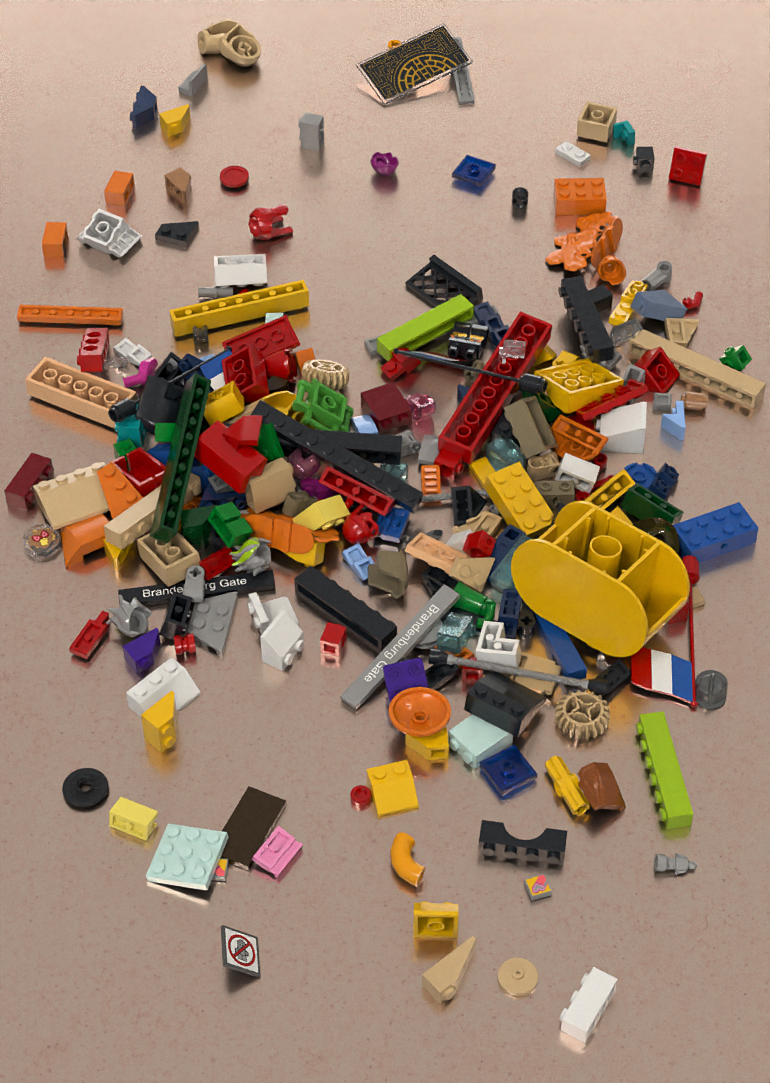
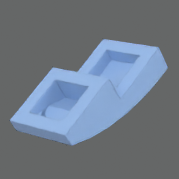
M366 414L351 418V423L356 433L378 434L376 425L370 415Z
M359 543L342 551V556L355 574L362 581L367 580V567L369 564H375L371 556L367 557Z

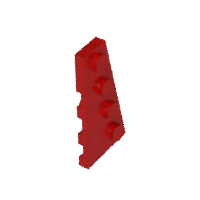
M631 378L627 381L626 386L619 385L614 388V393H605L600 397V401L594 400L576 410L577 418L583 421H591L598 414L608 413L613 407L623 406L627 404L628 400L640 398L643 396V393L648 392L647 385Z

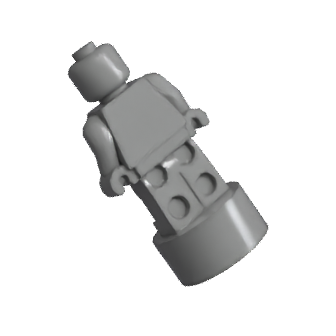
M675 853V858L666 857L665 854H656L654 870L664 872L666 869L674 870V874L677 875L687 873V869L694 870L697 867V863L687 860V856Z

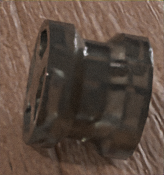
M207 325L199 328L193 326L194 344L200 341L208 343Z

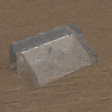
M636 318L612 328L611 341L614 347L634 339L640 333L643 327Z

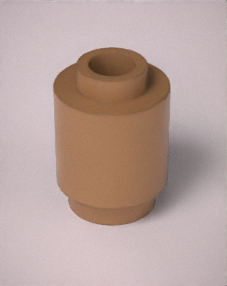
M686 391L685 395H681V401H683L685 410L702 411L707 408L708 396L703 393Z

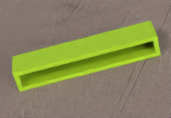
M462 294L453 297L447 302L378 337L377 352L389 361L393 357L392 352L395 348H408L410 351H413L454 329L455 321L467 322L473 319L474 305Z
M664 711L640 714L639 722L635 725L636 733L641 736V751L646 754L645 765L651 772L649 776L650 784L655 786L654 797L656 804L659 803L660 820L664 821L666 829L691 826L693 811Z

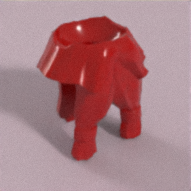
M280 204L270 209L265 207L255 208L249 215L248 223L250 233L253 234L254 238L269 241L271 238L293 233L294 231L290 226L281 229L272 228L273 224L284 221L281 215H287V205Z

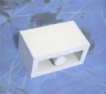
M565 453L559 464L555 480H574V488L590 493L596 482L600 466Z

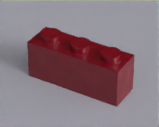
M35 453L29 455L4 490L8 504L27 510L36 498L33 486L41 481H47L54 473L51 458Z

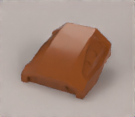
M592 762L580 769L577 773L580 778L578 786L583 790V795L594 810L612 809L621 812L625 810V801L622 798L619 786L608 763Z

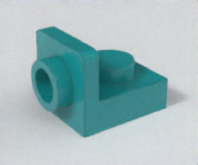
M628 120L613 124V138L622 137L628 146L635 144V130Z

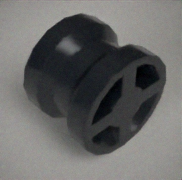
M523 187L515 188L512 192V205L516 208L526 207L528 204V191Z

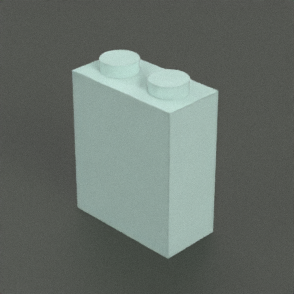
M473 714L448 731V744L450 748L457 751L467 764L470 763L475 769L513 743L512 734Z

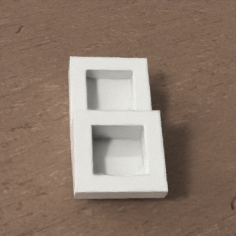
M127 338L123 339L113 348V352L137 366H140L141 361L152 357V354L140 344L135 346Z

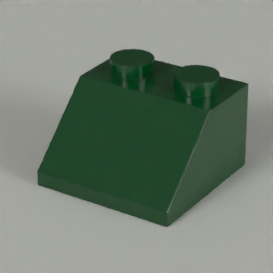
M218 505L187 509L181 512L182 536L196 551L205 550L212 542V524L207 518Z

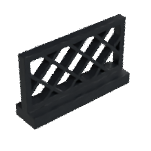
M432 255L429 258L430 262L405 282L407 287L435 307L445 303L437 302L436 298H446L447 302L449 297H456L460 294L470 297L468 301L471 304L474 302L480 303L483 300L481 287L436 255ZM430 269L435 272V275L425 276V273ZM445 279L446 284H437V280ZM425 280H434V284L425 285ZM415 281H422V285H414L413 283ZM446 288V293H437V289ZM449 288H457L458 292L449 293ZM434 289V294H426L425 290Z

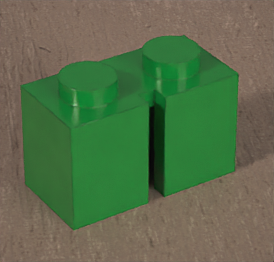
M233 502L216 506L207 518L228 548L243 544L253 532L245 518H241L242 514Z

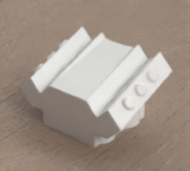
M98 209L93 214L90 224L85 227L76 239L83 244L87 243L92 248L107 254H114L120 258L137 243L142 235L132 229L122 217Z

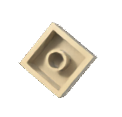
M586 102L578 118L576 136L608 142L613 131V124L616 123L618 108Z

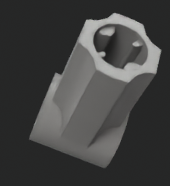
M660 261L657 264V268L642 279V283L648 285L647 291H654L661 284L671 281L672 263Z

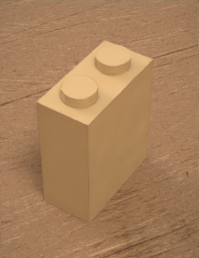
M281 457L267 463L261 476L250 477L245 494L247 505L256 514L284 502L289 492H295L296 483L292 476V473H294L292 465Z

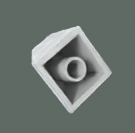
M647 402L611 409L610 412L601 414L600 419H597L596 430H599L597 433L609 439L601 451L643 454Z

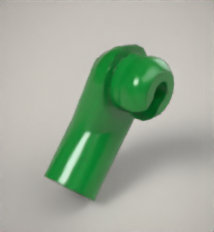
M486 602L484 619H477L476 627L478 629L483 627L484 621H493L496 603Z

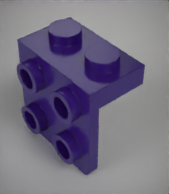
M421 658L383 666L388 697H385L387 706L403 690L413 687L428 688Z

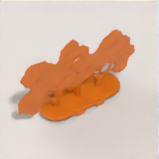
M607 211L602 214L594 213L578 218L576 226L581 231L555 237V245L560 246L561 249L551 252L545 260L550 265L563 262L565 270L577 271V269L587 266L586 258L591 256L592 266L597 268L605 256L610 255L611 251L615 252L618 248L617 244L621 239L623 231L622 220L612 216V212ZM604 226L605 231L601 230L599 227ZM603 234L601 238L597 241L596 238L599 235Z
M247 508V512L250 514L241 513V518H245L253 530L248 539L257 537L270 540L271 543L267 544L269 548L280 549L282 552L305 554L312 549L314 540L319 543H327L329 541H339L340 539L337 536L339 533L334 527L324 531L322 528L314 531L294 523L292 520L294 517L287 516L284 513L276 515L271 510L266 509L256 514L251 508Z

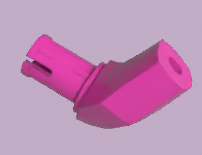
M147 358L141 361L138 374L123 378L125 388L139 384L145 385L147 376L153 375L158 366L157 360L155 358Z

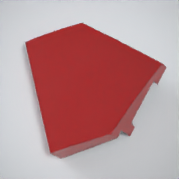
M243 416L222 433V436L225 439L231 440L235 444L236 449L239 448V445L258 446L263 416Z

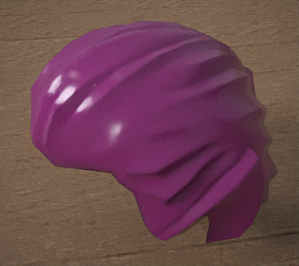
M375 152L371 157L370 163L377 173L390 176L396 171L399 161L396 156H392L391 152L383 154Z

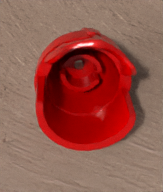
M364 503L360 504L345 517L342 527L345 539L353 544H366L381 534L379 533V525L372 519V513L363 512Z

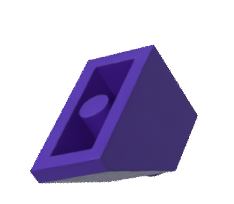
M155 628L123 646L124 658L137 674L154 665L160 646L159 630Z

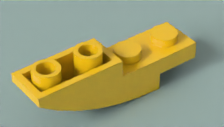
M632 280L621 295V301L610 315L608 323L623 328L630 326L637 314L630 307L637 292L647 291L648 285L643 284L641 281Z

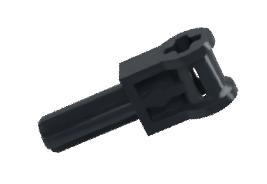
M522 599L517 635L521 639L528 640L535 634L534 626L536 620L533 616V610Z

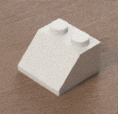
M281 610L260 636L262 662L283 671L287 665L292 663L296 653L300 652L304 647L303 631L284 610Z

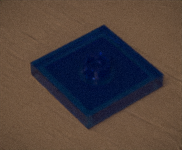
M466 155L452 172V178L482 187L496 169V164Z
M515 745L481 761L479 767L501 796L537 779L538 775Z

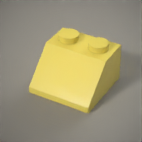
M339 494L313 503L292 520L294 523L315 531L322 528L324 531L332 527L333 524L335 527L343 524L345 517L350 512Z

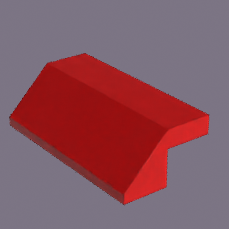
M216 421L198 437L194 457L236 492L244 493L250 477L262 475L267 458L251 445H239V448L236 449L235 444L231 440L225 439L222 436V433L228 427L221 421Z
M329 466L326 467L318 483L347 498H351L359 504L364 503L365 507L384 517L396 505L394 499Z

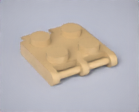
M521 652L520 662L521 660L523 662L521 667H518L519 669L544 672L550 675L555 674V676L560 675L561 667L557 666L555 661ZM510 675L509 679L513 680L515 675ZM519 675L513 680L525 687L541 691L543 696L544 694L552 695L556 685L552 681H542V679L537 680V678L532 679Z

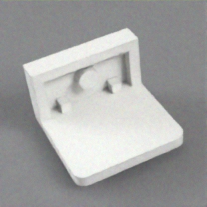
M256 592L249 594L247 608L249 614L253 615L254 625L256 629L259 628L261 635L281 610L286 611L299 626V621L287 597L284 596L261 603Z

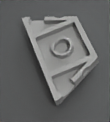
M238 592L206 598L203 603H195L187 634L193 633L195 641H199L201 645L207 648L209 646L217 650V654L223 656L238 599Z

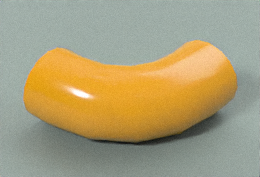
M399 832L395 836L390 849L391 863L399 877L417 887L424 876L426 867L418 864L412 858L411 853L415 846V840L410 835Z

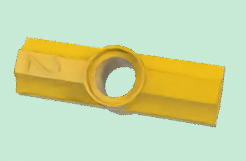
M557 755L550 757L545 762V768L553 780L557 795L560 798H564L573 815L579 816L584 814L590 808V804L578 786V777L575 773L571 774L561 757Z

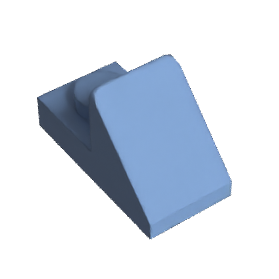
M676 401L675 408H672L671 414H663L661 420V427L679 440H684L686 428L683 401Z

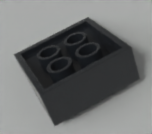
M492 671L479 679L468 691L464 710L519 737L546 702L547 697Z

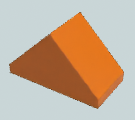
M313 348L290 353L291 356H295L297 370L301 378L304 363L309 360H316Z

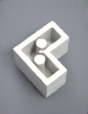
M484 621L476 648L478 662L483 661V663L488 662V664L493 663L518 668L521 659L520 640L506 639L504 623Z

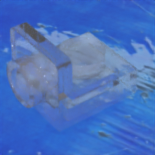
M504 340L503 347L499 348V358H502V364H506V357L524 358L526 341Z

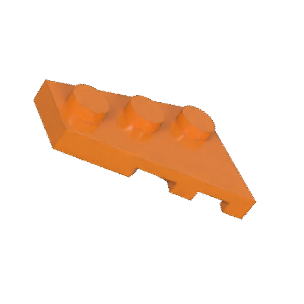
M113 462L97 471L113 519L143 498Z

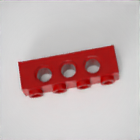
M87 328L86 334L83 335V341H81L79 355H77V365L80 366L81 372L103 371L109 348L108 328Z

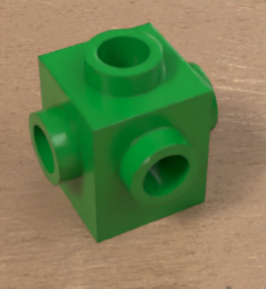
M744 345L728 347L719 358L723 365L739 372L745 369V366L752 360Z

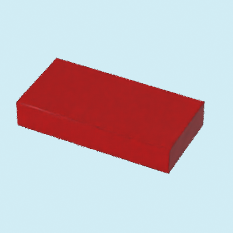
M225 546L199 562L200 566L204 569V580H210L232 567L235 560L232 559L234 556L230 555V552H232L231 548Z

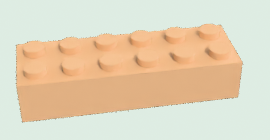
M44 357L25 379L28 395L114 429L115 422L110 419L108 414L111 406L125 398H129L132 401L137 400L136 391L89 373L81 372V370Z

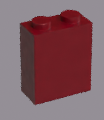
M394 382L361 392V406L366 414L372 418L378 433L412 423V409Z

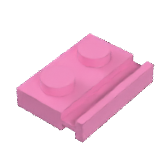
M278 826L255 853L252 860L266 871L273 873L274 877L277 878L302 848L303 844L297 842L292 835Z

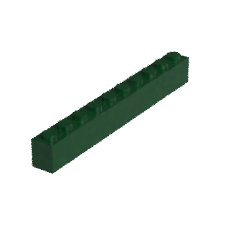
M196 373L186 382L150 531V537L166 544L177 534L211 385V380Z

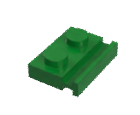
M273 423L262 424L258 446L252 447L266 457L267 461L283 458L284 453Z

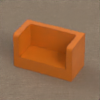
M114 170L104 190L106 204L125 207L135 187L133 173Z
M46 222L42 239L44 257H64L63 241L64 237H68L66 222Z

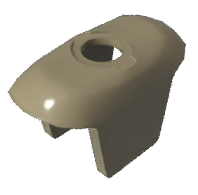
M402 547L397 552L378 551L376 554L377 564H369L367 567L368 584L388 591L395 599H398L405 593L408 586L406 554Z

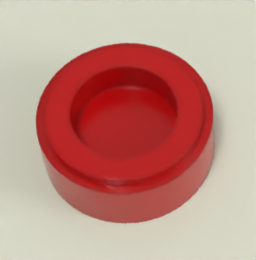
M363 785L354 787L350 792L352 804L357 807L367 806L371 802L370 789Z

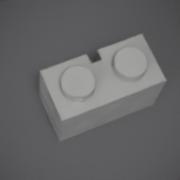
M305 112L298 122L301 148L319 151L325 142L323 130L324 116Z

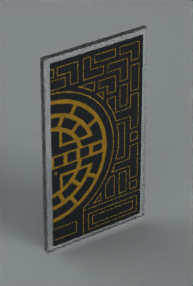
M442 23L357 63L356 67L382 103L386 105L472 64L473 61L447 26Z

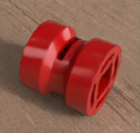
M189 633L184 637L180 635L173 636L176 656L182 655L185 651L196 653L193 633Z

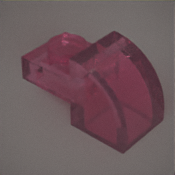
M418 392L404 397L412 409L415 420L435 413V401L428 394L422 395Z

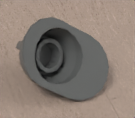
M706 670L698 674L695 680L696 702H698V705L706 709L721 707L727 696V678L715 670Z

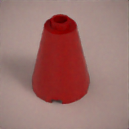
M285 348L264 356L268 380L274 375L288 380L289 384L296 383V380L293 379L294 376H297V364L295 356L290 354L293 351L291 348Z

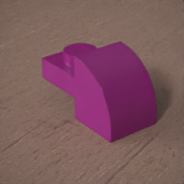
M305 477L301 479V490L306 491L309 497H316L317 500L321 498L323 500L339 495V493L318 483L319 480Z

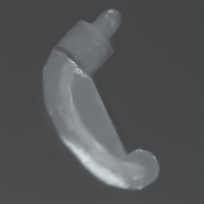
M600 652L596 662L600 670L604 671L610 665L605 663L604 653Z

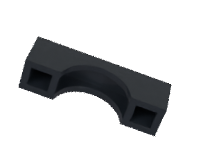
M482 820L478 853L487 856H504L509 859L519 858L528 861H543L550 864H564L567 831L546 828L540 836L530 840H522L510 835L505 829L503 822Z

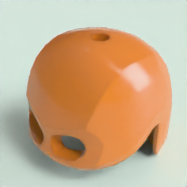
M607 255L598 264L597 273L602 280L610 282L611 285H618L626 277V267L617 257Z

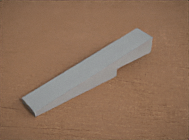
M452 37L464 53L461 37ZM466 61L451 68L459 104L475 103Z

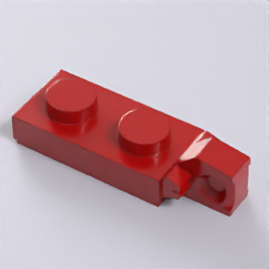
M102 610L96 619H89L69 648L70 653L85 659L89 658L108 631L109 624H106L110 619L108 612Z

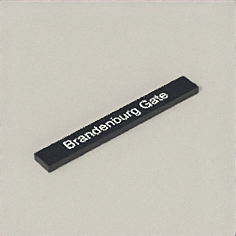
M273 570L263 571L256 576H253L252 572L213 577L210 580H205L204 598L231 592H238L240 594L276 589ZM185 581L178 582L170 587L166 584L121 589L118 590V595H122L123 599L129 603L136 597L143 606L169 603L173 592L183 595Z

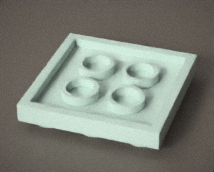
M168 824L147 871V881L208 890L229 838L227 832Z

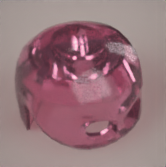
M299 448L291 453L287 459V463H290L294 470L292 476L297 480L303 481L311 478L321 467L320 461L314 455L304 460Z

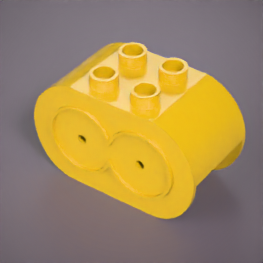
M573 501L564 506L558 513L554 525L538 539H530L522 543L514 552L511 561V574L515 587L524 602L537 615L584 641L591 648L598 649L607 655L615 657H627L638 652L686 604L690 592L689 577L685 565L670 546L587 501Z

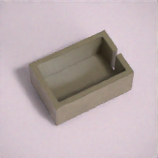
M536 396L523 398L504 407L505 417L511 423L512 433L518 439L520 451L526 459L541 455L558 447Z

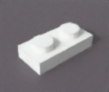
M567 141L555 150V154L579 167L591 159V154Z

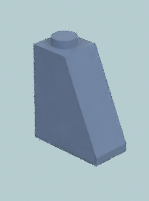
M666 290L637 292L630 306L643 317L665 321L666 318L683 319L687 308Z

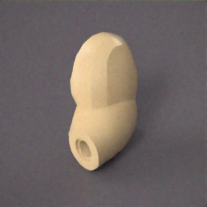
M230 19L219 21L198 33L197 41L201 54H222L228 60L243 67L255 64L260 57L261 47L259 42L239 22Z

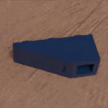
M510 524L498 536L490 556L495 558V561L486 581L492 583L511 563L514 552L525 542V532Z

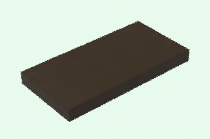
M248 786L222 832H227L229 838L221 858L228 859L229 863L249 870L254 862L252 860L253 856L264 844L286 807V800Z

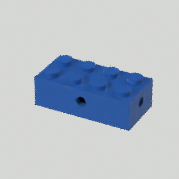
M740 502L673 525L678 534L679 554L681 557L695 556L699 563L755 544L759 529Z

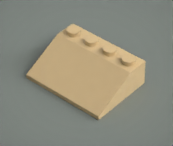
M104 462L94 463L90 467L77 469L72 473L59 475L54 479L41 481L33 486L37 504L53 530L110 511L97 475V471L106 466Z

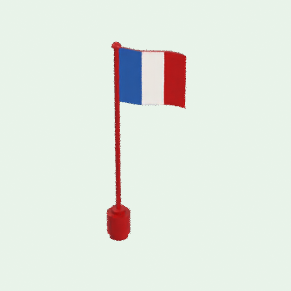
M688 555L682 558V562L687 570L690 583L689 626L691 662L672 654L642 647L638 652L631 655V683L646 690L676 697L690 703L691 707L695 708L698 706V702H696L692 585L700 580V572L697 558Z

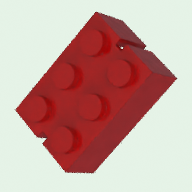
M141 447L126 454L130 472H128L124 456L111 461L143 498L162 485L166 466Z

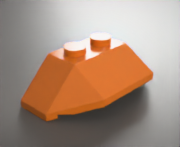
M559 415L550 428L558 447L553 448L554 453L561 458L567 453L589 462L598 456L609 440L606 436L563 415Z

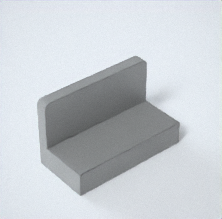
M203 64L197 71L194 70L178 87L179 93L193 97L208 80L206 64Z

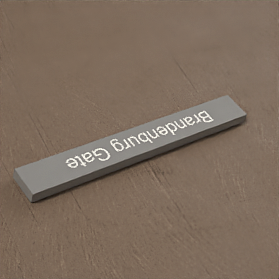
M444 584L340 696L341 700L357 710L385 680L383 666L397 663L398 661L401 662L456 603L460 595Z

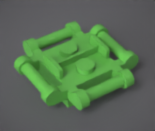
M315 378L310 383L305 380L297 382L296 399L293 401L292 409L296 412L301 411L304 413L301 419L302 424H308L317 430L350 432L349 424L354 410L346 405L348 398L320 383ZM306 391L309 394L305 402H303L304 392Z

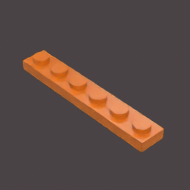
M20 304L17 321L121 325L124 312L123 308Z

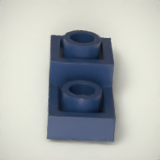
M665 462L648 489L662 499H665L670 488L676 483L679 473H677L674 467L669 466Z

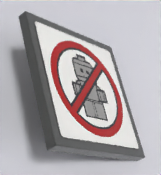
M222 925L223 966L259 978L261 975L258 937Z

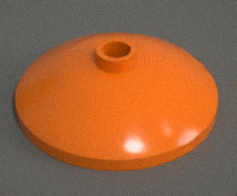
M413 687L403 690L392 699L389 705V718L393 726L400 732L415 737H425L440 732L447 726L451 717V707L446 697L440 692L426 687Z

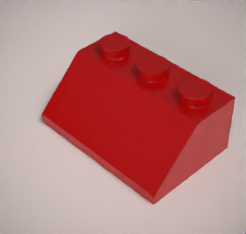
M249 344L222 360L225 385L234 381L244 398V403H253L270 395L263 354L253 345Z

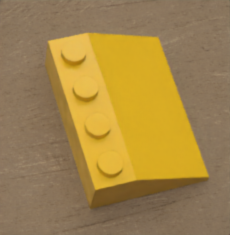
M589 358L534 371V375L542 376L548 380L546 393L553 404L564 413H572L594 400L600 401L602 395L614 393V388L619 385L623 386L624 379L601 365L592 363Z

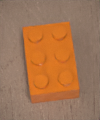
M604 178L554 179L553 195L556 216L590 215L606 212L607 198Z

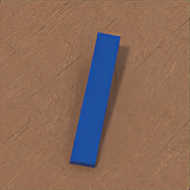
M533 611L536 624L552 657H555L558 665L561 667L563 675L578 680L585 679L587 667L566 631Z

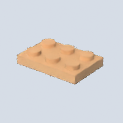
M421 532L407 544L405 552L409 553L412 557L420 558L430 566L441 568L447 574L450 573L456 558H471L468 554Z

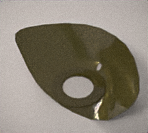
M647 518L633 524V526L653 537L656 534H662L665 537V543L671 545L679 553L678 534L674 526L667 520Z

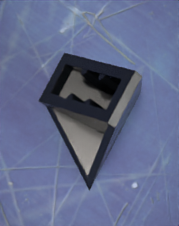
M470 485L451 487L450 505L454 525L466 524V520L478 516L488 502Z

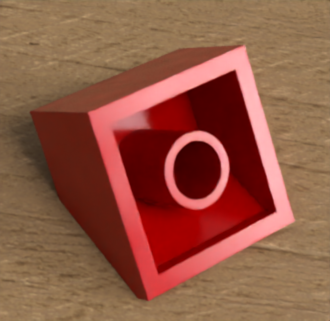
M661 346L646 351L634 365L646 370L644 384L647 385L648 391L652 393H665L680 375Z

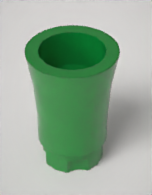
M460 581L454 589L460 595V598L452 607L485 617L486 602H494V600L471 589Z

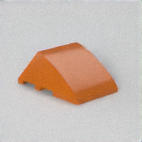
M102 513L60 528L66 568L82 562L83 555L104 547L103 539H105L103 526L111 521L109 517Z

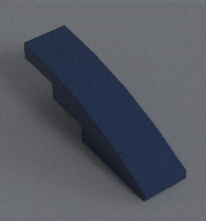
M487 301L474 306V316L480 325L488 326V338L497 348L508 331L509 326L508 324L504 325L499 314L494 313Z
M503 589L498 622L504 623L506 639L516 640L522 598L517 590Z

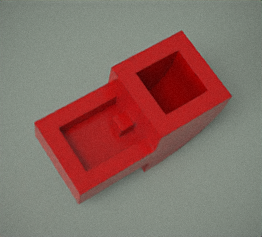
M399 348L400 351H410L408 348ZM392 352L393 357L380 369L393 382L402 373L406 372L409 374L421 364V361L418 358L401 354L395 355Z

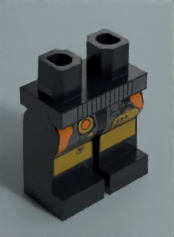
M455 321L453 332L448 340L447 355L450 358L463 357L467 361L472 362L479 360L487 343L488 326L473 324L471 328V323Z

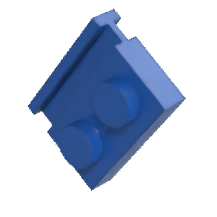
M393 507L385 517L380 515L377 524L381 534L378 537H381L383 540L400 543L410 517V512Z

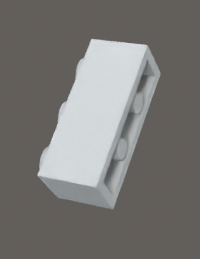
M595 967L592 968L589 974L585 973L580 984L582 987L579 991H574L570 999V1007L568 1009L564 1008L559 1019L562 1021L561 1031L585 1043L614 995L618 979Z

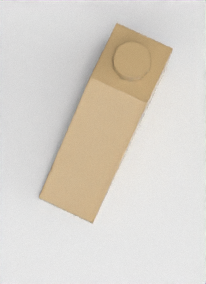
M474 936L470 937L422 974V986L440 1004L446 999H451L456 994L475 952L476 938Z

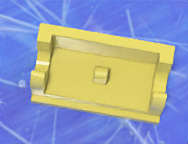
M120 797L109 811V826L147 841L157 825L154 820L158 816V811Z

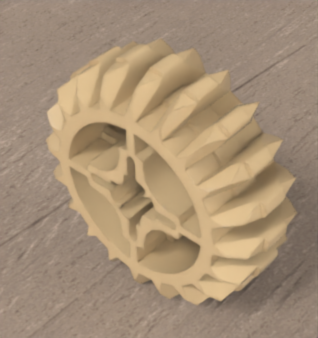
M313 359L304 363L301 375L302 380L309 383L315 378L330 389L339 390L347 386L350 370L337 362Z
M577 689L576 693L570 691L568 695L563 694L562 699L557 702L555 708V720L558 723V728L563 729V734L569 733L570 738L577 736L578 741L581 737H585L588 740L589 736L595 739L597 734L602 735L610 722V709L607 706V701L602 700L601 695L596 696L593 692L588 693L587 689L584 692H580Z

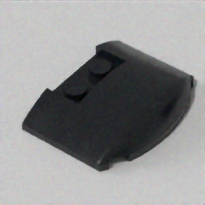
M148 375L134 417L137 420L140 418L144 428L155 436V423H176L184 388L172 384L168 380ZM203 416V420H202V424H201V425H205V424H206V421H207V420H206L205 416Z

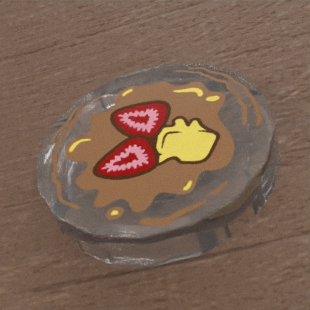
M47 524L35 525L29 528L22 538L26 552L35 557H38V555H43V557L55 553L61 545L60 532L57 529L53 530L52 526Z

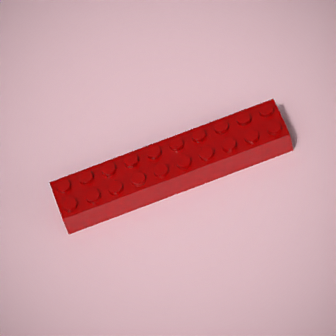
M520 311L482 370L520 379L525 373L530 372L549 342L552 324ZM480 373L439 435L438 451L444 448L462 455V461L471 465L497 424L504 407L509 405L519 389V382Z

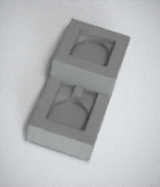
M424 434L418 463L434 465V460L439 454V436Z

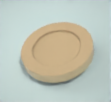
M511 958L500 966L498 983L502 990L509 995L525 996L536 988L538 971L533 963L524 958Z

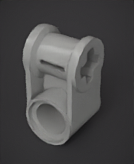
M406 430L396 435L402 436L401 458L415 454L420 450L421 443L414 438V433L411 430Z
M197 565L191 566L187 570L183 595L192 598L191 602L203 603L205 594L204 569Z

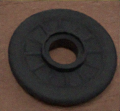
M81 768L73 771L66 777L62 786V792L65 799L72 805L89 807L99 803L106 796L108 780L97 769ZM83 784L91 785L89 790L83 791L80 789Z

